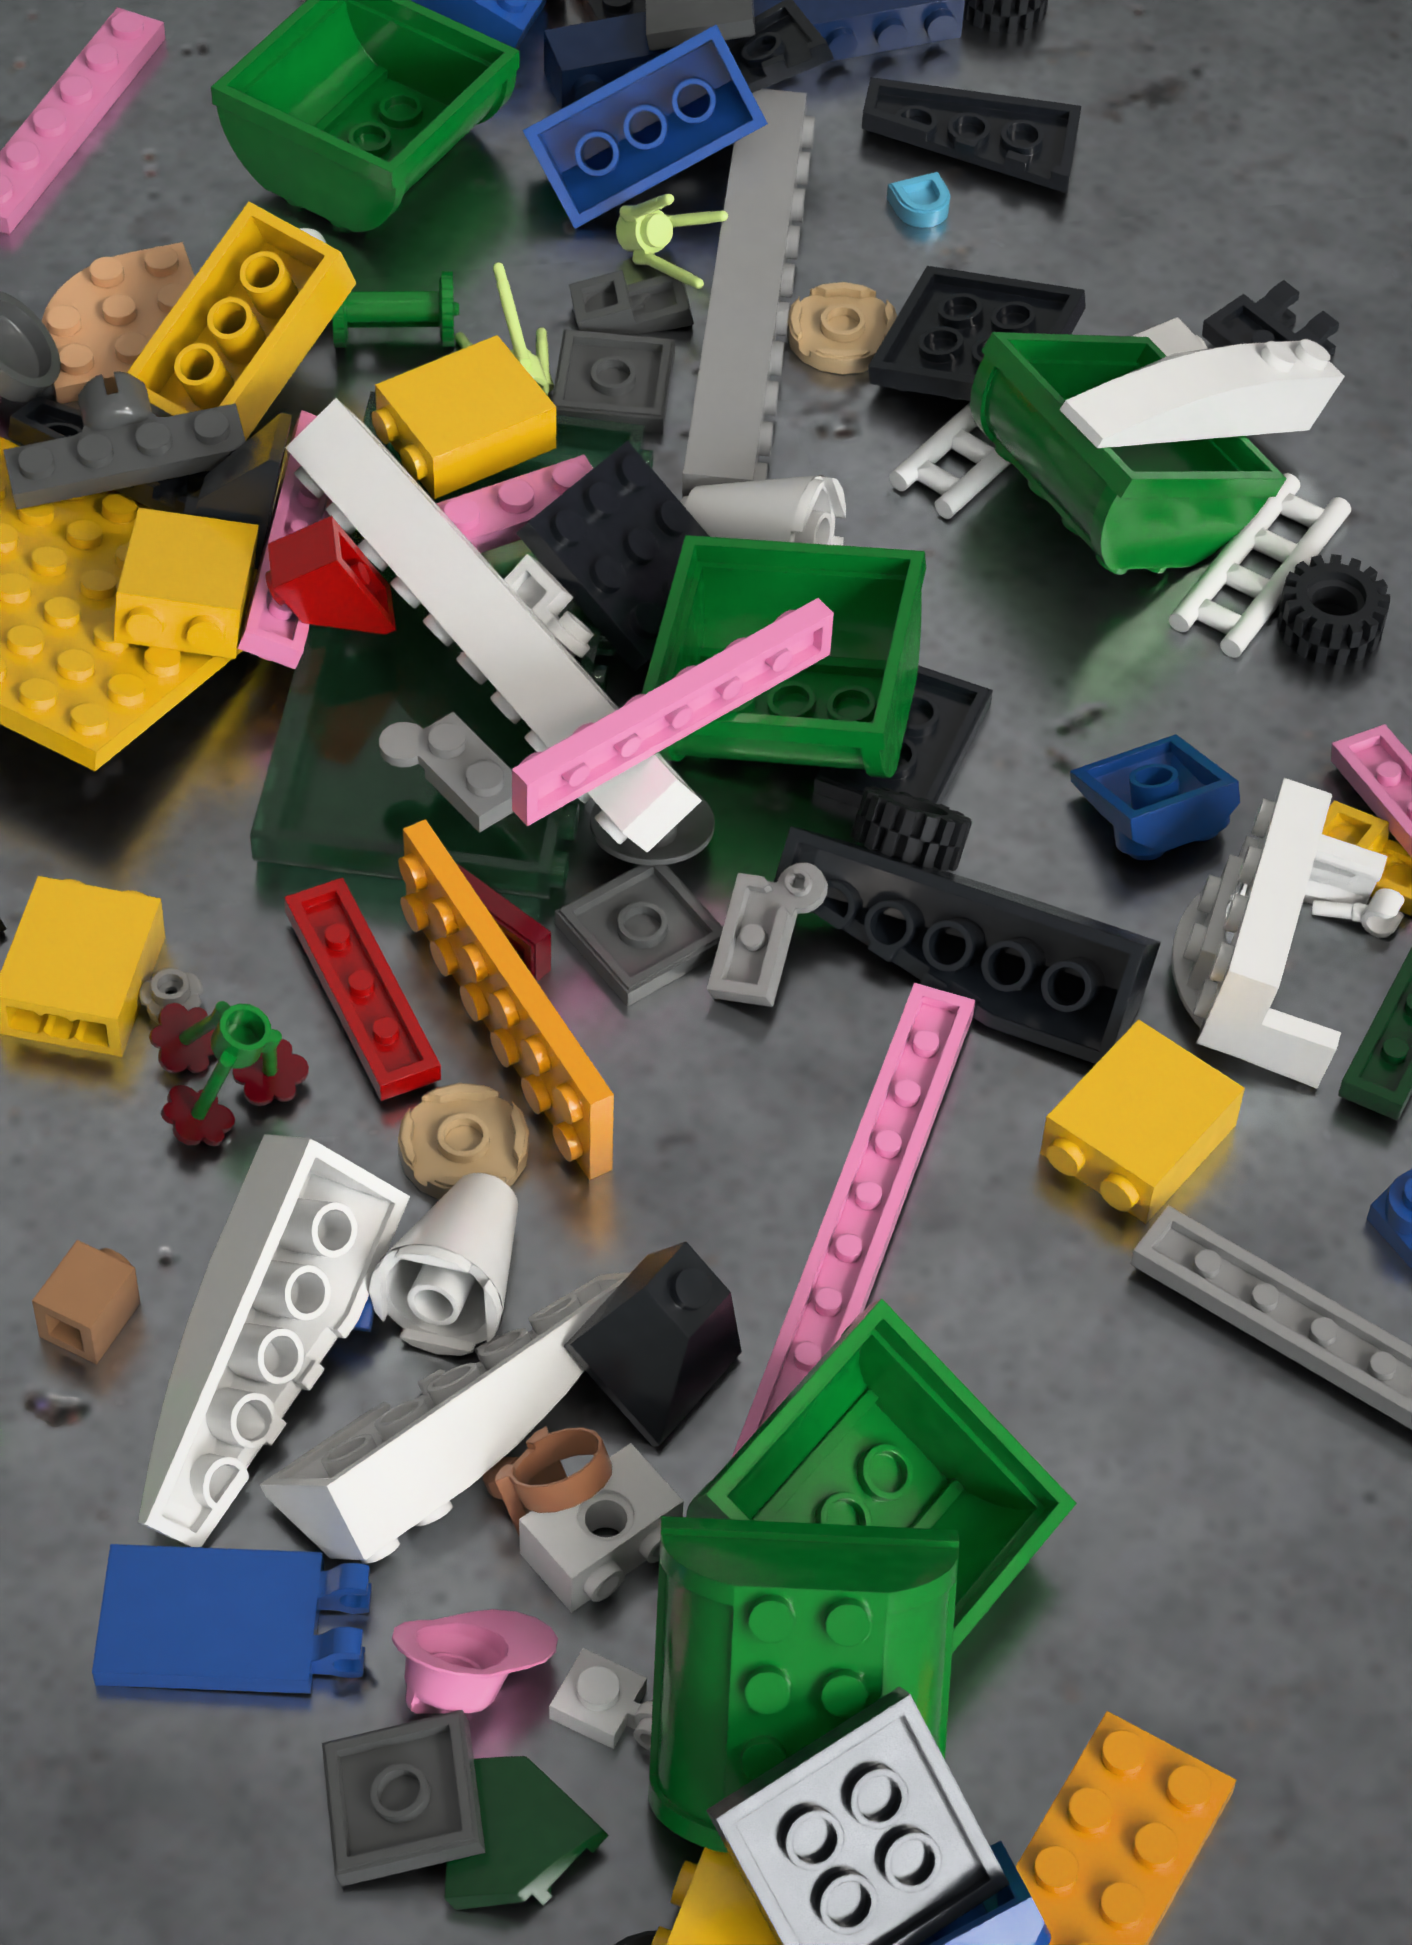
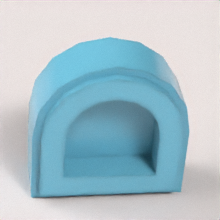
M938 172L888 184L887 200L904 223L913 227L929 228L941 224L948 217L951 196Z

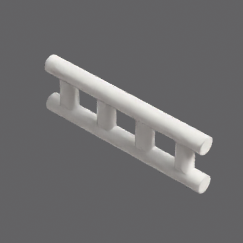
M969 402L889 474V480L893 487L899 491H905L916 480L936 491L942 496L935 501V509L940 516L950 519L1011 463L1000 457L994 447L970 434L977 425L972 417ZM951 449L976 463L960 479L935 465Z
M1284 473L1283 475L1287 479L1276 497H1269L1255 517L1225 545L1168 618L1170 625L1176 631L1187 632L1194 622L1198 620L1226 634L1220 643L1222 651L1229 657H1239L1280 605L1285 580L1289 572L1294 573L1295 566L1302 561L1310 566L1311 557L1317 556L1348 517L1351 512V506L1345 499L1335 497L1323 509L1295 496L1300 489V482L1294 475ZM1280 514L1309 527L1297 544L1268 530ZM1252 549L1282 563L1270 579L1240 566ZM1224 584L1254 598L1242 615L1212 601Z

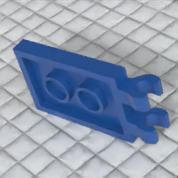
M110 1544L92 1668L94 1683L97 1686L311 1694L313 1674L334 1675L342 1678L363 1677L366 1651L365 1647H362L363 1629L337 1627L320 1635H317L320 1610L341 1611L349 1614L369 1613L372 1584L368 1583L369 1565L344 1563L324 1571L323 1552Z

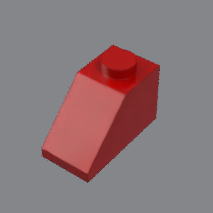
M332 515L268 543L270 570L265 574L268 589L274 600L279 605L286 604L302 623L384 635L396 630L390 585Z

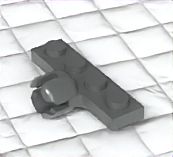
M116 371L114 372L118 393L107 395L102 374L97 375L86 383L78 395V404L84 426L82 432L74 436L3 450L16 510L211 471L246 442L236 403L169 417H157L152 413L144 382L129 373Z

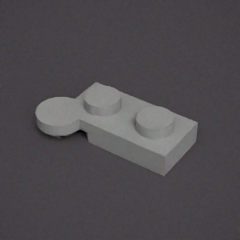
M454 712L424 729L414 723L397 722L389 725L381 732L379 751L383 760L392 766L400 768L420 764L425 769V778L479 833L513 813L512 769Z
M806 862L789 866L781 873L777 882L767 881L764 876L737 874L707 985V990L714 999L773 1007L797 914L809 913L817 909L824 902L828 893L826 878L815 865Z

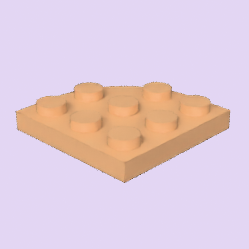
M183 242L157 246L113 257L98 258L90 266L66 281L57 290L48 303L42 318V323L51 334L60 357V373L57 380L51 385L56 402L64 404L78 401V395L86 383L100 374L103 376L107 395L118 393L114 372L127 373L195 277Z

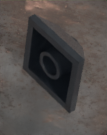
M286 413L278 414L210 471L204 478L199 497L188 494L184 514L259 525L255 569L257 570L272 516L293 416Z
M686 1241L648 1254L564 1345L567 1351L653 1447L659 1446L742 1352L731 1292Z

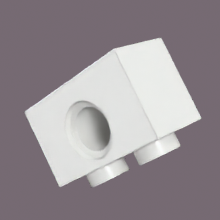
M631 1443L610 1457L612 1475L606 1485L592 1498L575 1507L558 1512L537 1513L530 1511L519 1519L520 1555L571 1613L589 1600L599 1602L610 1596L621 1585L625 1575L646 1560L649 1563L659 1561L661 1516L683 1517L684 1501ZM599 1528H612L620 1533L612 1537H600L593 1534L592 1531Z

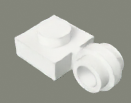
M526 554L504 580L573 657L577 655L582 658L590 650V646L587 643L594 634L569 611H566L561 618L558 617L560 612L574 597L538 560Z
M583 1648L549 1706V1719L612 1749L615 1748L626 1726L635 1729L633 1734L636 1741L650 1751L653 1699L652 1701L639 1704L647 1691V1677Z

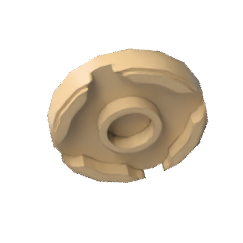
M847 282L822 284L810 289V296L803 298L801 301L799 297L791 305L787 337L791 350L800 360L820 371L842 375L861 373L868 370V365L897 318L895 307L888 300H886L885 304L882 300L876 298V291L864 285Z
M456 1083L435 1088L422 1096V1103L415 1106L411 1113L409 1108L401 1119L398 1136V1154L404 1173L420 1191L439 1200L465 1175L471 1173L489 1174L501 1179L511 1187L526 1167L529 1151V1130L523 1112L513 1101L511 1106L506 1100L499 1097L498 1091L485 1085Z

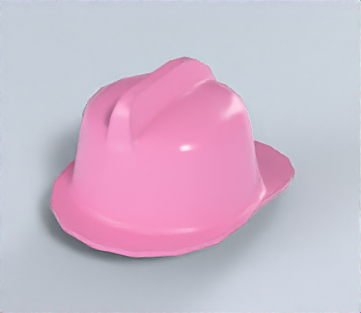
M496 1609L472 1611L435 1620L403 1622L394 1628L392 1641L398 1651L406 1656L404 1679L407 1686V1707L416 1714H446L462 1709L464 1713L481 1712L494 1702L509 1673L545 1663L556 1653L558 1637L549 1625L536 1617L516 1611Z

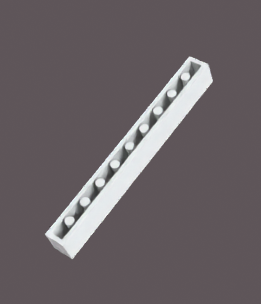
M337 398L285 447L301 465L294 474L302 484L318 499L325 493L332 500V503L325 509L328 514L332 515L348 534L351 535L357 529L365 538L357 545L363 554L382 572L388 566L395 572L397 576L390 584L397 593L414 609L422 603L430 614L423 622L431 632L447 647L455 641L463 650L456 658L458 663L480 685L489 680L497 689L490 697L492 702L514 724L523 719L532 729L524 738L536 752L545 751L570 737L582 725L591 722L595 723L619 709L364 422ZM659 752L578 797L584 804L591 798L602 810L594 818L617 843L621 845L629 838L647 853L702 801Z

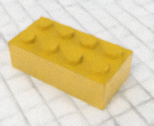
M248 201L127 373L144 382L152 413L157 417H169L236 403L246 441L352 291L356 281L341 251Z

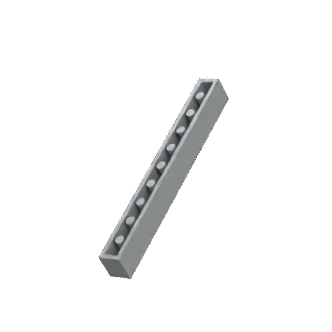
M761 89L753 92L752 94L768 124L734 142L724 211L727 212L728 218L722 222L683 469L682 498L688 496L695 486L767 480L768 463H760L759 456L770 457L774 423L764 421L765 415L776 416L779 382L770 381V376H781L785 342L775 340L776 335L787 336L790 303L781 302V297L792 298L795 264H789L786 261L787 259L797 260L800 226H793L792 221H803L805 189L797 188V184H808L810 152H803L802 148H813L815 116L805 115L807 93Z

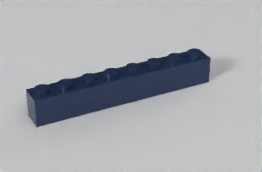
M754 0V17L784 0ZM793 0L826 40L834 57V60L829 62L960 38L962 35L965 0ZM646 11L544 30V73L561 110L672 48L655 51L649 50L646 36Z

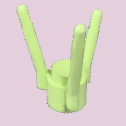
M669 193L637 205L622 206L619 211L620 217L616 224V236L623 249L633 252L632 260L634 264L648 265L686 285L701 289L704 285L701 278L656 256L655 253L662 250L670 242L673 228L723 222L728 218L727 212L722 210L665 215L659 209L674 202V196Z
M497 262L493 265V271L513 349L510 351L548 396V393L554 389V384L549 373L547 331L542 327L537 329L536 355L532 354L526 348L504 266L502 263ZM458 332L455 334L454 339L461 349L473 345L464 333Z

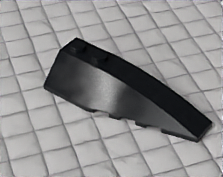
M790 826L774 882L778 881L785 869L796 863L807 862L815 865L826 878L828 893L824 902L817 909L811 911L835 928L843 929L869 946V950L884 960L895 963L920 979V983L924 986L976 1000L973 1018L987 1027L1094 1064L1128 1031L1143 1000L1159 950L1160 941L934 867L932 869L922 867L915 862L911 864L902 861L901 858L881 854V851L871 850L851 842Z

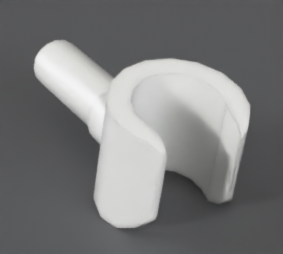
M1383 888L1375 892L1368 905L1314 900L1312 915L1351 919L1355 922H1361L1364 929L1377 938H1386L1395 932L1404 917V914L1399 912L1404 903V897L1395 890Z

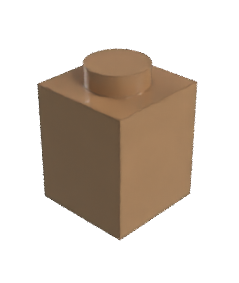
M76 1240L32 1300L39 1337L97 1365L141 1304L135 1267L124 1256L112 1249L102 1248L98 1250Z

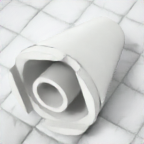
M816 475L695 486L689 495L684 496L680 501L710 537L843 546L844 537L834 536L835 517L846 518V503L843 488L835 478Z
M471 1173L463 1176L380 1259L372 1273L369 1287L370 1298L376 1314L383 1322L387 1315H389L403 1328L399 1336L401 1339L414 1347L434 1354L462 1356L472 1353L476 1344L485 1340L488 1343L495 1336L503 1316L518 1212V1201L513 1190L501 1179L489 1174Z

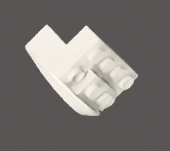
M1284 778L1275 800L1271 801L1263 798L1251 829V834L1258 836V839L1246 836L1239 857L1229 855L1220 878L1209 874L1203 891L1186 908L1179 921L1172 944V973L1181 1001L1194 1022L1200 1027L1196 1044L1232 1055L1317 1089L1337 1050L1341 1032L1271 1009L1270 1006L1280 986L1302 903L1313 904L1314 900L1367 905L1376 883L1381 879L1387 856L1322 834L1332 794ZM1225 930L1234 933L1231 945L1227 944Z

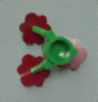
M220 1001L216 1004L213 1012L208 1015L200 1007H194L188 1011L181 1004L170 1003L161 1009L158 1016L160 1025L154 1027L149 1034L151 1044L160 1049L158 1061L161 1067L169 1073H179L186 1068L192 1073H201L209 1065L208 1057L215 1055L218 1060L204 1089L196 1092L188 1086L176 1085L171 1088L167 1096L168 1103L161 1110V1116L164 1121L173 1125L174 1136L180 1142L187 1145H197L203 1141L210 1146H218L224 1139V1133L230 1131L235 1124L234 1114L229 1108L218 1104L217 1097L232 1068L235 1082L244 1085L245 1098L248 1102L257 1106L266 1105L274 1098L281 1102L292 1100L296 1094L295 1085L305 1081L308 1076L309 1066L304 1057L292 1054L293 1050L290 1042L282 1039L280 1031L271 1029L268 1017L259 1008L251 1004L240 1003L230 1006L227 1002Z

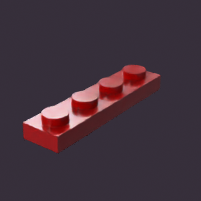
M341 877L285 896V913L380 1100L383 1101L441 1080V1064L344 878Z

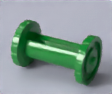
M453 271L441 272L439 291L350 292L332 318L334 348H346L349 328L440 327V338L443 347H454V316L459 315V303L454 302Z

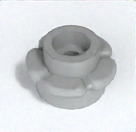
M164 968L156 971L153 974L152 980L143 982L139 991V998L141 1004L147 1006L150 1018L160 1025L158 1016L161 1009L167 1004L178 1003L188 1011L194 1007H200L201 999L199 995L203 993V986L199 978L193 973L185 974L178 968ZM167 992H176L174 994H166Z

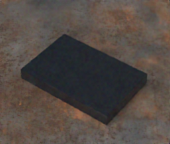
M918 665L916 685L895 774L891 778L871 777L862 769L821 766L814 779L813 793L859 808L865 787L876 786L880 789L882 787L889 788L898 793L900 791L906 792L913 797H922L931 800L930 802L934 804H941L991 705L993 690Z

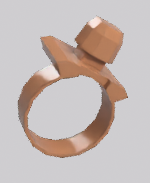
M547 1427L536 1431L525 1442L528 1448L520 1457H503L483 1475V1481L491 1496L504 1501L519 1535V1519L530 1511L537 1513L558 1512L575 1507L592 1498L610 1479L612 1475V1462L602 1438L596 1431L579 1427L565 1428L549 1433ZM577 1455H594L592 1460L582 1469L567 1476L561 1460Z

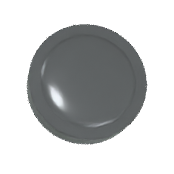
M0 291V396L11 401L29 402L43 393L57 380L60 373L58 349L51 334L35 313L18 299Z

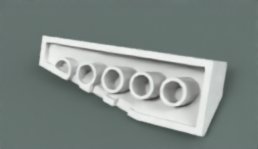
M1302 339L1301 341H1268L1266 343L1236 344L1174 353L1065 400L1060 411L1096 448L1310 430L1345 376L1329 361L1330 355L1327 350L1318 343L1308 339Z
M264 1134L211 1256L185 1327L155 1434L138 1523L187 1547H202L249 1479L247 1468L263 1445L272 1446L287 1424L282 1419L286 1411L302 1389L311 1390L324 1371L320 1363L338 1337L346 1339L358 1322L369 1296L372 1273L380 1259L389 1249L410 1196L311 1138Z
M631 1272L601 1274L531 1315L529 1322L533 1328L532 1331L528 1332L526 1328H521L501 1336L497 1335L488 1343L485 1342L474 1349L480 1359L479 1362L463 1364L447 1372L439 1369L417 1383L423 1395L418 1398L404 1402L394 1408H391L389 1403L383 1402L367 1411L261 1483L260 1487L265 1497L330 1559L361 1560L362 1564H369L388 1556L400 1545L397 1537L414 1525L424 1526L445 1516L453 1508L450 1500L475 1483L521 1443L566 1395L584 1372V1369L567 1351L564 1345Z

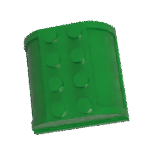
M306 0L211 86L212 104L217 107L221 126L234 153L251 176L264 189L284 198L292 206L303 207L328 219L332 225L338 228H347L353 232H365L380 226L396 211L404 194L475 125L492 118L507 103L515 87L516 71L520 68L519 50L411 0Z
M992 332L982 349L984 357L976 372L970 397V408L975 424L995 444L994 448L997 454L1004 460L1014 464L1027 478L1029 488L1036 495L1046 499L1062 516L1061 520L1064 526L1080 536L1094 550L1099 564L1110 572L1122 575L1126 574L1128 569H1148L1155 573H1164L1167 568H1186L1201 562L1236 536L1255 517L1269 497H1276L1287 479L1246 436L1096 448L1060 411L1065 400L1167 357L1149 337Z
M685 535L642 694H647L672 680L684 668L692 665L697 666L722 652L734 640L742 637L747 638L772 624L784 612L797 610L816 598H819L834 613L831 649L829 656L659 751L661 756L667 761H680L685 756L862 769L871 777L891 778L897 770L917 680L921 637V589L926 572L925 551Z
M881 1298L870 1304L852 1321L839 1340L715 1478L708 1482L693 1498L688 1506L686 1517L958 1530L959 1559L953 1653L1077 1503Z
M661 1516L648 1801L656 1817L667 1828L688 1841L714 1851L729 1853L706 1811L707 1809L899 1686L911 1694L945 1759L959 1559L958 1530Z

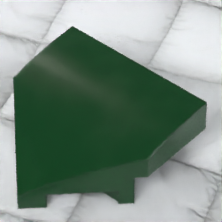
M527 1756L474 1759L486 1853L447 1862L444 1898L455 1910L525 1902L531 1894L544 1906L552 1897L551 1885L586 1848L593 1853L609 1835Z

